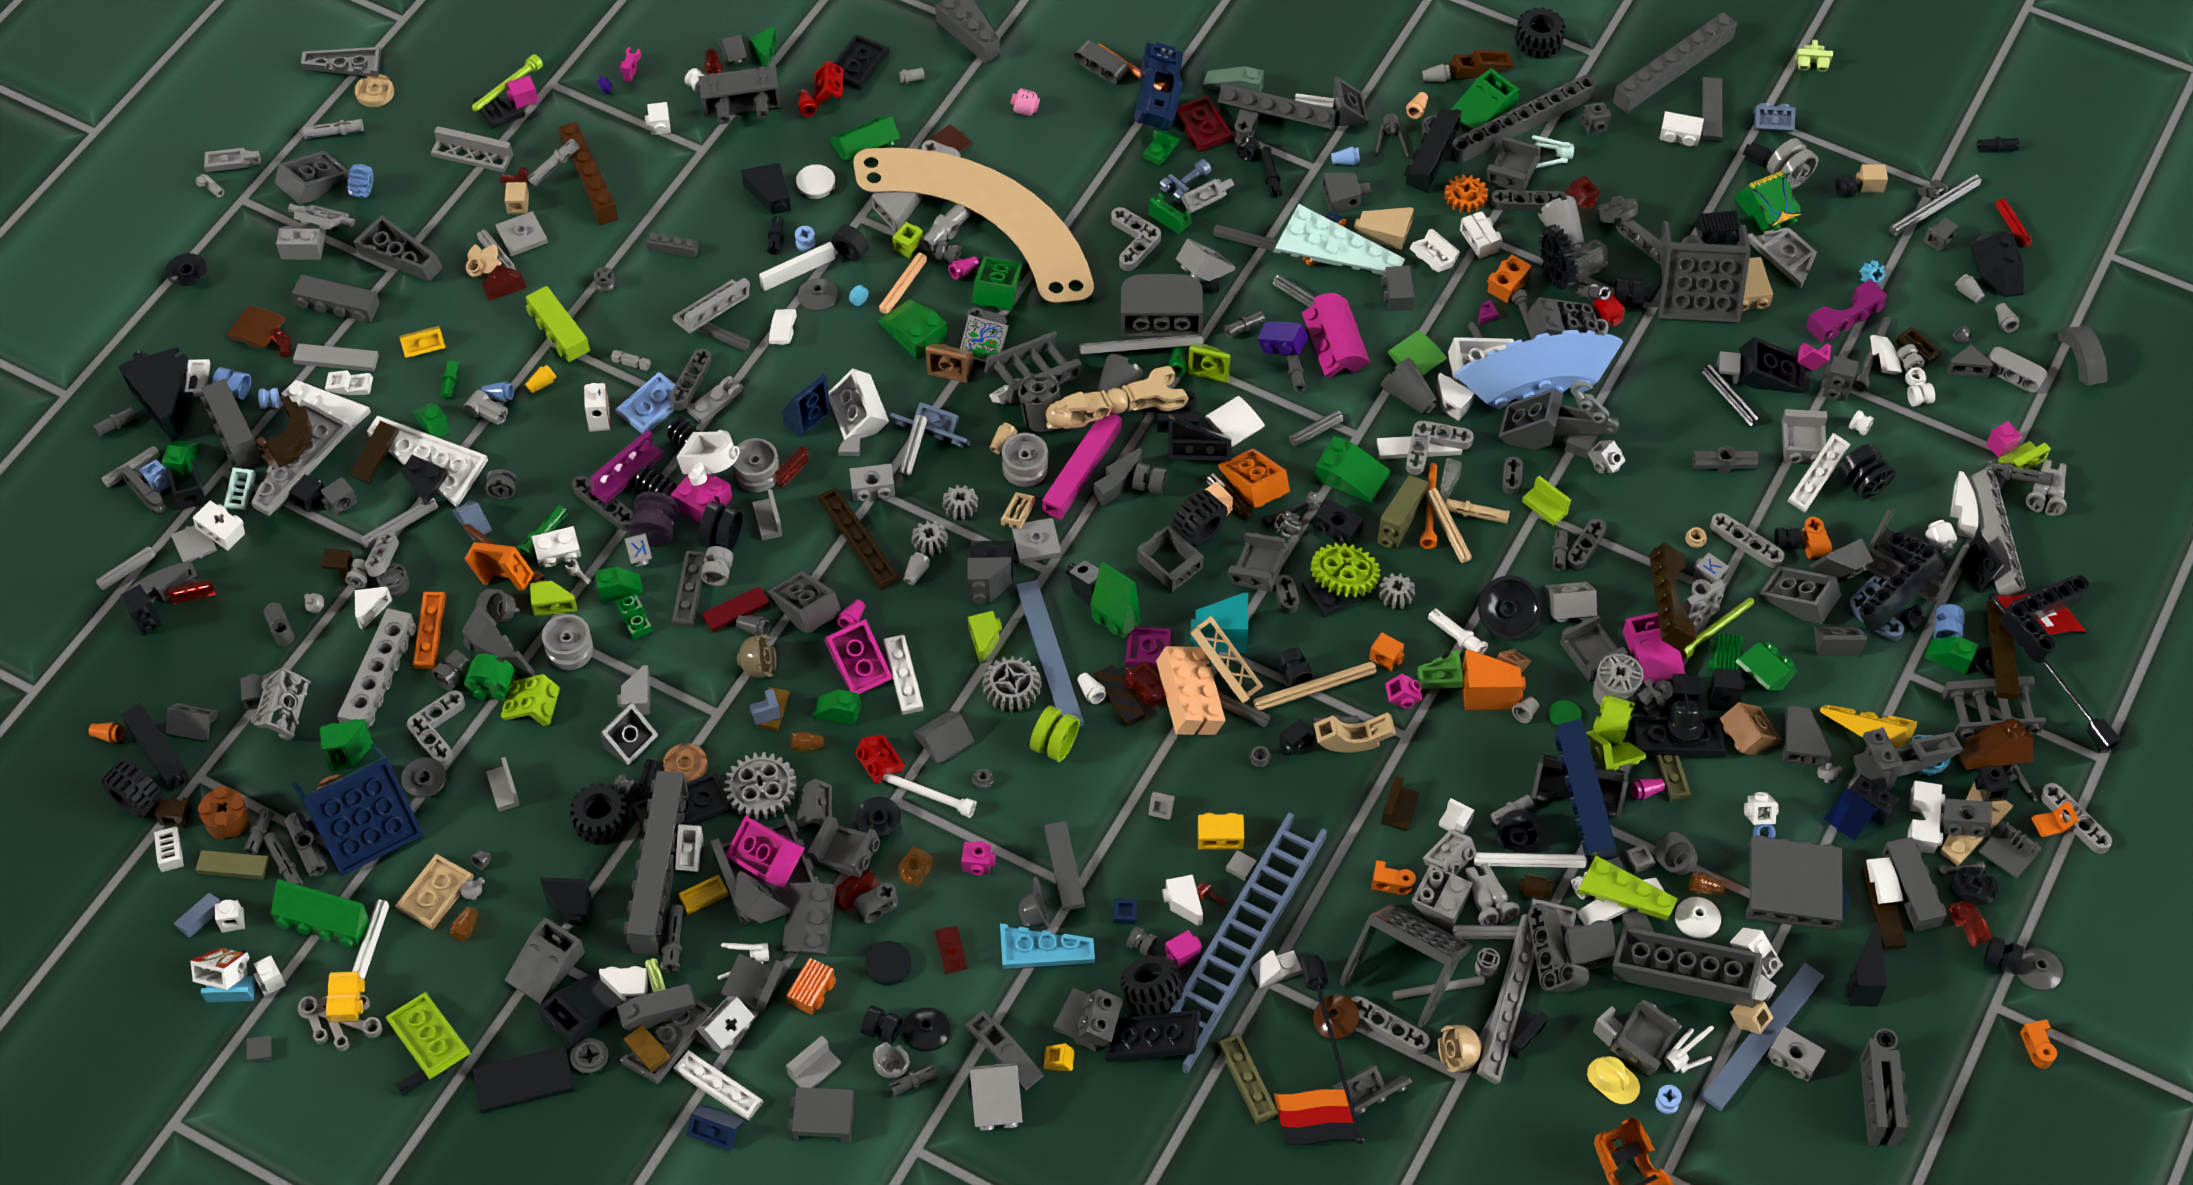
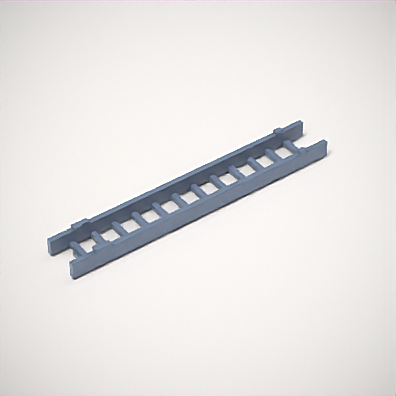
M1290 812L1186 983L1181 999L1177 1000L1178 1003L1173 1005L1169 1012H1182L1181 1010L1188 999L1213 1011L1207 1024L1202 1021L1199 1023V1029L1202 1032L1197 1039L1195 1054H1188L1183 1063V1072L1187 1074L1208 1042L1211 1033L1326 840L1327 830L1323 828L1314 843L1289 832L1288 830L1293 824L1294 814ZM1284 838L1309 850L1303 861L1278 849ZM1273 855L1299 867L1293 878L1268 867ZM1263 873L1288 885L1282 896L1257 884ZM1252 891L1278 903L1272 914L1246 902ZM1242 908L1267 920L1261 932L1235 920ZM1231 926L1256 938L1250 950L1225 938ZM1220 944L1246 957L1240 968L1214 956ZM1209 963L1235 975L1229 987L1203 974ZM1198 981L1224 993L1218 1005L1192 993Z

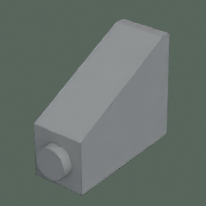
M895 191L877 192L872 195L873 209L897 232L920 203L923 194Z

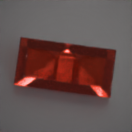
M497 265L481 284L488 301L527 288L520 271Z
M191 579L168 589L173 604L217 595L212 580Z

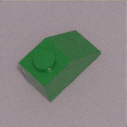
M430 402L412 411V415L426 434L441 438L451 432L447 418L437 404Z
M182 440L169 444L162 459V464L167 473V467L170 466L174 477L188 479L192 469L191 460L195 461L201 444Z
M618 567L594 571L601 603L625 598L633 594H644L640 574Z
M1959 636L1932 639L1924 658L1966 675L1978 644Z
M839 689L821 695L817 699L813 717L856 725L861 708L860 695L856 692Z

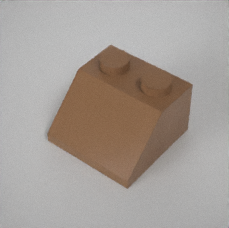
M933 343L926 347L927 375L967 383L973 367V352Z
M1738 702L1719 718L1724 725V731L1733 738L1735 748L1742 754L1755 755L1783 742L1761 707Z

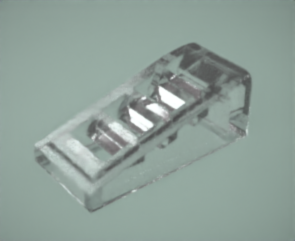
M1447 458L1445 461L1440 495L1444 503H1446L1447 498L1456 485L1462 469V463L1451 458Z

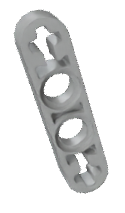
M1717 513L1712 517L1710 528L1715 534L1770 568H1778L1782 565L1784 552L1779 547L1724 513ZM1741 532L1744 537L1736 538L1732 533ZM1758 543L1762 548L1755 550L1750 544Z
M2054 783L2045 785L2041 792L2043 803L2052 811H2055L2066 801H2069L2079 818V821L2070 829L2092 851L2098 854L2106 853L2112 845L2111 836L2059 785ZM2048 793H2050V794L2055 793L2056 796L2053 795V796L2050 797V796L2048 795ZM2063 811V820L2069 822L2070 815ZM2078 823H2087L2090 826V830H2082ZM2101 840H2102V841H2104L2105 843H2104V844H2103V843L2098 844L2097 841H2101Z
M1355 996L1351 998L1356 1006H1362V1009H1359V1023L1414 1054H1423L1428 1050L1430 1040L1424 1031L1363 997ZM1368 1010H1371L1368 1018H1365V1014L1368 1013ZM1374 1015H1380L1385 1021L1382 1024H1375L1371 1018ZM1400 1026L1404 1029L1405 1033L1397 1036L1393 1034L1392 1029ZM1411 1033V1038L1409 1037L1408 1041H1406L1408 1034ZM1423 1040L1422 1044L1415 1045V1041Z

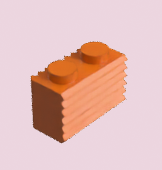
M809 958L786 995L787 1003L813 1015L816 1009L819 1010L823 1005V996L827 990L831 991L835 984L836 978L834 977L833 968Z

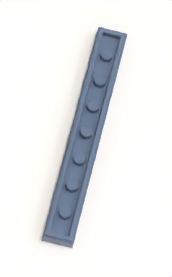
M1034 580L1017 584L1016 590L1054 706L1062 710L1063 716L1068 713L1079 718V727L1084 726V721L1038 582Z
M1804 963L1769 1008L1773 1016L1771 1022L1761 1034L1751 1032L1702 1094L1701 1098L1720 1112L1723 1110L1771 1048L1783 1027L1788 1026L1824 979L1823 974Z

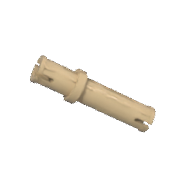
M1447 498L1446 507L1449 512L1462 514L1463 517L1472 516L1505 524L1508 522L1510 512L1508 510L1472 504L1468 500L1462 502Z

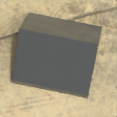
M1339 77L1334 78L1332 98H1334L1335 110L1338 111V125H1357L1369 122L1362 92Z
M1814 626L1817 656H1861L1867 641V635L1858 626Z
M632 702L600 731L603 748L626 765H629L658 736L657 732Z
M951 710L913 732L914 736L937 765L974 744V739L962 715Z

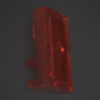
M957 925L934 930L945 975L967 970V963Z

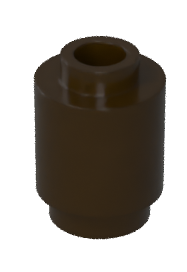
M1525 874V878H1520L1519 892H1523L1522 897L1541 900L1551 898L1553 880H1547V877Z

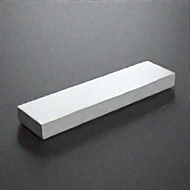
M828 242L760 273L761 288L766 291L834 260V246L831 242Z
M1833 433L1787 502L1805 513L1851 444Z
M1446 434V435H1438V436H1439L1440 438H1447L1449 435ZM1412 436L1377 438L1379 460L1407 458ZM1430 444L1427 457L1462 455V449ZM1422 445L1414 446V449L1417 451L1425 449Z
M905 635L883 639L902 715L923 711L924 706Z
M689 1050L674 1067L676 1073L748 1121L763 1104L761 1098Z

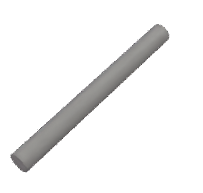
M1484 976L1449 981L1445 991L1485 985ZM1435 984L1393 991L1394 1000L1428 995L1431 994Z

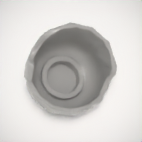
M888 1042L877 1046L873 1052L874 1068L880 1076L898 1078L907 1072L910 1065L909 1056L900 1045L892 1047Z

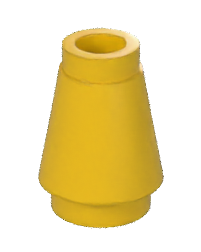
M547 365L541 366L525 383V386L533 394L535 391L554 383L553 380L557 377Z

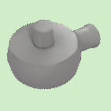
M312 593L304 596L306 610L310 613H318L324 607V598L320 594Z
M1826 762V765L1818 767V777L1825 779L1824 782L1830 783V780L1837 779L1838 774L1842 773L1843 769L1841 766H1831V762Z
M481 877L477 881L467 880L461 886L462 896L466 899H477V896L482 893V884L485 883V880Z

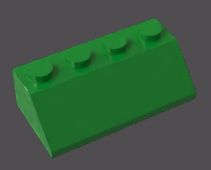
M279 879L276 882L271 914L277 926L283 929H295L303 935L313 934L324 941H337L345 947H361L370 921L362 903Z

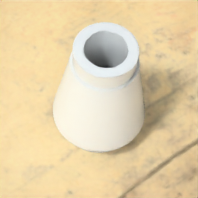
M1088 673L1081 674L1077 681L1086 700L1092 704H1098L1103 701L1106 696L1105 687Z

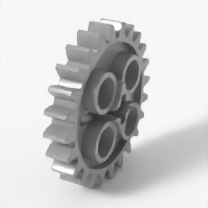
M765 752L762 753L761 757L754 753L752 759L745 755V762L738 759V767L731 766L732 773H726L727 780L724 781V792L727 796V802L731 803L732 810L738 809L739 815L746 812V816L751 817L753 814L756 820L759 819L760 815H763L765 820H767L768 814L771 813L776 817L777 810L783 813V805L790 807L789 799H795L794 792L797 791L796 776H794V770L790 769L788 762L783 764L782 757L775 760L773 753L769 758H766ZM746 777H752L749 780H744ZM772 792H777L775 795H770ZM750 796H755L753 799H747Z

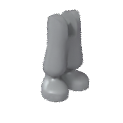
M2045 459L2041 471L2054 473L2052 486L2035 483L2033 492L2029 493L2026 497V504L2032 511L2041 512L2045 506V497H2048L2045 514L2057 516L2063 514L2067 508V503L2063 499L2065 494L2066 464L2060 463L2058 469L2055 470L2051 469L2052 460Z
M1488 863L1480 866L1481 876H1479L1475 867L1466 868L1467 878L1472 882L1471 889L1476 908L1481 912L1478 917L1480 925H1496L1498 920H1500L1501 924H1504L1519 915L1520 908L1518 904L1514 902L1507 903V893Z

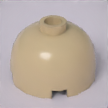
M1447 1025L1442 1028L1441 1032L1444 1031L1443 1037L1438 1038V1053L1442 1064L1447 1062L1450 1068L1447 1070L1454 1073L1472 1068L1478 1062L1482 1050V1043L1475 1031L1465 1025Z

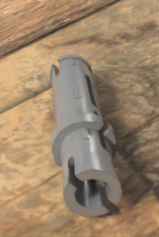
M362 119L351 121L339 120V122L302 127L304 139L338 134L344 136L347 133L364 131Z
M570 139L560 149H556L548 160L527 177L534 186H537L559 165L567 162V159L579 149L578 144L573 139Z

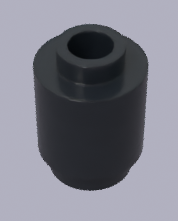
M1752 142L1751 145H1746L1743 155L1746 156V161L1762 167L1763 165L1767 166L1774 152L1770 151L1768 147Z

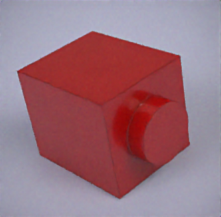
M1611 292L1608 299H1597L1594 301L1593 308L1596 319L1606 320L1608 328L1617 326L1623 321L1625 308Z

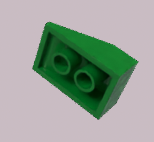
M984 256L974 281L972 303L983 307L994 306L1001 310L1012 309L1023 263Z
M910 299L878 320V323L915 359L926 353L927 346L933 343L940 344L948 338L947 323L935 311Z
M1336 436L1332 438L1315 465V481L1370 503H1373L1391 473V470L1354 443Z
M1102 562L1090 604L1092 618L1097 624L1107 627L1114 635L1118 634L1125 639L1136 626L1142 623L1136 583L1105 562Z

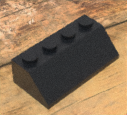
M1462 110L1439 111L1436 117H1432L1429 124L1430 130L1428 133H1424L1420 143L1422 146L1420 149L1415 150L1412 157L1414 161L1412 165L1407 166L1404 172V176H1406L1405 184L1423 192H1428L1460 129Z

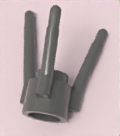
M1395 114L1385 115L1383 117V124L1380 125L1375 153H1379L1384 132L1387 134L1398 132L1403 150L1408 158L1410 155L1401 125L1398 123V117Z
M2002 765L2005 774L2009 775L2010 781L2018 779L2034 802H2038V798L2022 775L2018 765Z

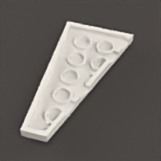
M377 416L367 430L368 436H372L380 421L397 427L400 431L388 452L404 465L410 456L414 455L447 469L449 475L437 492L457 508L487 463V456Z

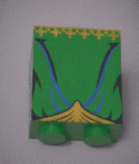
M1783 170L1747 185L1734 196L1735 200L1761 233L1768 230L1776 231L1784 223L1787 226L1797 222V217L1803 214Z

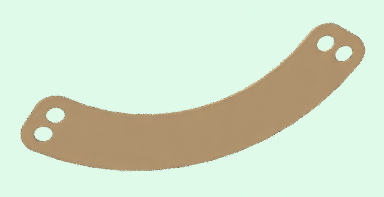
M871 148L858 152L854 157L853 164L856 181L865 191L912 192L931 195L965 206L991 221L1020 249L1033 272L1039 294L1045 300L1053 303L1080 301L1088 298L1093 293L1094 283L1088 263L1079 244L1067 226L1041 199L1013 179L968 159L922 149ZM872 157L877 159L879 163L874 168H868L864 165L865 159ZM870 173H878L881 176V180L878 183H870L866 177ZM1077 280L1083 284V289L1072 291L1068 285L1071 281ZM1058 282L1062 284L1064 289L1060 293H1052L1049 290V285Z

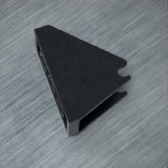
M178 347L131 360L118 366L132 394L171 442L183 436L194 397L193 392H185L187 379L185 376L188 372V369H185L188 357L186 354L175 357L174 355L180 351ZM193 375L190 377L188 389H196L197 376Z

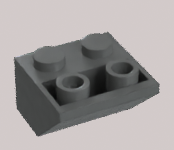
M1598 920L1591 925H1576L1569 928L1564 938L1567 963L1586 967L1588 971L1612 966L1616 955L1612 921Z

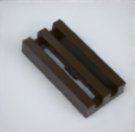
M1913 327L1899 335L1896 340L1903 347L1908 344L1915 345L1918 350L1917 354L1922 356L1926 366L1942 353L1939 348Z

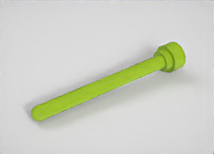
M535 54L531 55L526 59L525 66L474 103L472 110H480L509 88L507 82L520 79L528 72L538 71L543 67L541 59Z
M1751 597L1747 598L1698 634L1696 640L1680 652L1682 660L1692 656L1695 647L1754 604V599Z

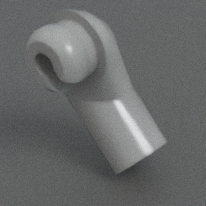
M200 174V177L196 178L195 181L199 187L205 186L219 198L224 195V189L208 175Z

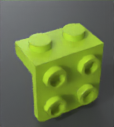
M544 674L512 681L503 705L501 718L509 720L530 715L541 725H550L560 687Z
M1595 731L1586 732L1593 761L1605 770L1613 771L1619 769V766L1638 764L1640 760L1646 758L1645 753L1630 742L1611 746L1609 741Z

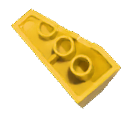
M1827 704L1820 708L1821 713L1863 737L1865 732L1884 727L1894 748L1907 746L1912 740L1917 726V721L1888 715V717L1878 718L1873 712H1860L1859 715L1856 714L1854 709Z

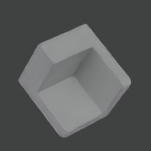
M1720 351L1716 370H1719L1721 374L1733 375L1732 384H1737L1740 375L1741 353Z
M1613 1006L1596 1020L1593 1030L1609 1047L1612 1046L1623 1028V1025L1613 1017L1616 1010Z

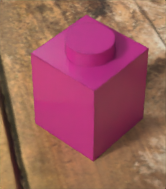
M530 75L507 82L509 90L506 91L509 102L514 103L516 109L538 102L536 88Z
M2007 421L1991 431L1986 445L1999 458L2016 449L2022 435Z
M1188 930L1165 943V954L1170 960L1175 962L1179 970L1200 958L1202 944L1198 937H1193Z

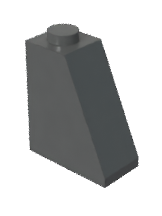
M1788 706L1784 716L1782 762L1815 767L1826 765V762H1829L1831 759V751L1811 709L1801 706Z

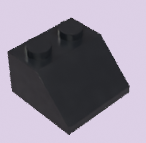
M971 541L970 558L1011 557V575L1013 579L1014 541Z

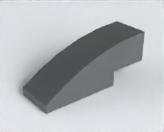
M1141 448L1136 449L1106 467V476L1094 483V496L1103 506L1121 494L1133 480L1137 463H1142Z
M187 561L154 572L136 582L126 591L140 584L152 603L158 598L166 602L197 574L193 564Z
M1953 732L1914 739L1911 745L1894 748L1903 764L1898 776L1911 774L1943 762L1962 752L1963 748Z

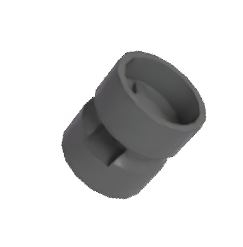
M1138 462L1133 477L1132 489L1139 491L1149 489L1150 493L1162 495L1167 479V468L1155 466L1152 469L1150 465ZM1147 474H1151L1149 483H1145Z
M454 650L445 658V664L439 663L432 670V675L436 681L448 691H452L460 684V678H466L471 664L457 650Z

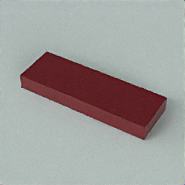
M758 586L703 612L702 616L713 633L736 622L740 615L749 616L770 606V601L761 587Z

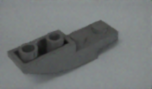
M984 1010L965 1024L967 1029L996 1058L999 1064L1017 1062L1019 1085L1025 1091L1044 1076L1008 1032Z

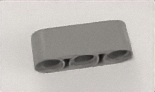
M2002 347L1993 348L1987 357L1993 363L1991 374L2028 392H2037L2047 377V372L2043 367Z

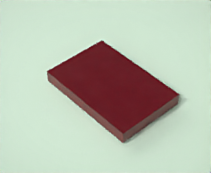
M1209 96L1177 107L1176 117L1198 152L1234 140L1233 133Z

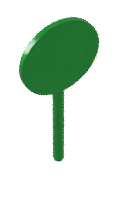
M1561 700L1551 705L1548 715L1550 721L1554 725L1581 719L1582 712L1575 703Z

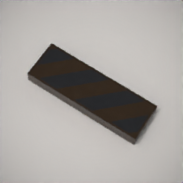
M1114 665L1094 673V678L1105 687L1106 697L1125 726L1145 718L1144 711Z

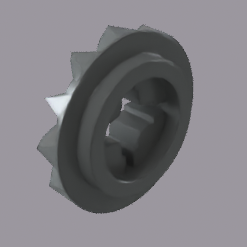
M588 1038L581 1040L571 1051V1063L574 1069H577L582 1074L590 1073L593 1075L595 1071H601L602 1067L607 1063V1047L598 1039ZM589 1049L592 1055L595 1056L590 1064L585 1059Z

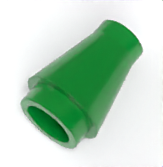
M1175 347L1173 349L1172 356L1167 366L1173 368L1175 377H1180L1187 371L1185 349L1182 347Z

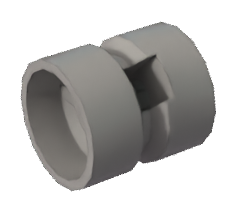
M712 546L708 548L700 574L701 580L711 586L726 585L730 574L729 569L733 562V553L724 547Z

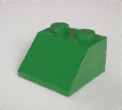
M1758 642L1735 661L1767 690H1783L1798 671L1793 666L1795 663L1789 657L1781 656L1777 652L1778 648L1771 642Z

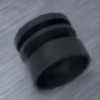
M1872 444L1862 445L1852 451L1841 462L1837 470L1840 477L1847 484L1851 485L1852 490L1857 493L1861 500H1867L1878 495L1891 483L1896 474L1895 469L1889 466L1887 460L1882 459L1881 454Z

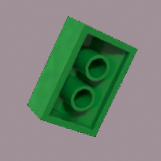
M880 116L832 136L829 140L842 160L853 162L858 152L864 149L878 148L883 145L885 148L896 144L895 140L899 139L900 136L892 116Z

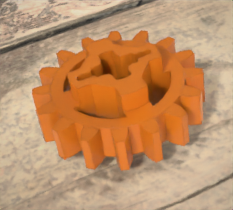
M1462 174L1460 179L1455 176L1454 181L1449 180L1448 185L1445 187L1444 198L1447 199V205L1453 204L1452 209L1459 208L1460 213L1463 210H1467V213H1470L1471 209L1477 212L1478 207L1483 208L1484 203L1487 202L1488 189L1485 188V183H1479L1480 178L1474 180L1473 175L1466 178Z

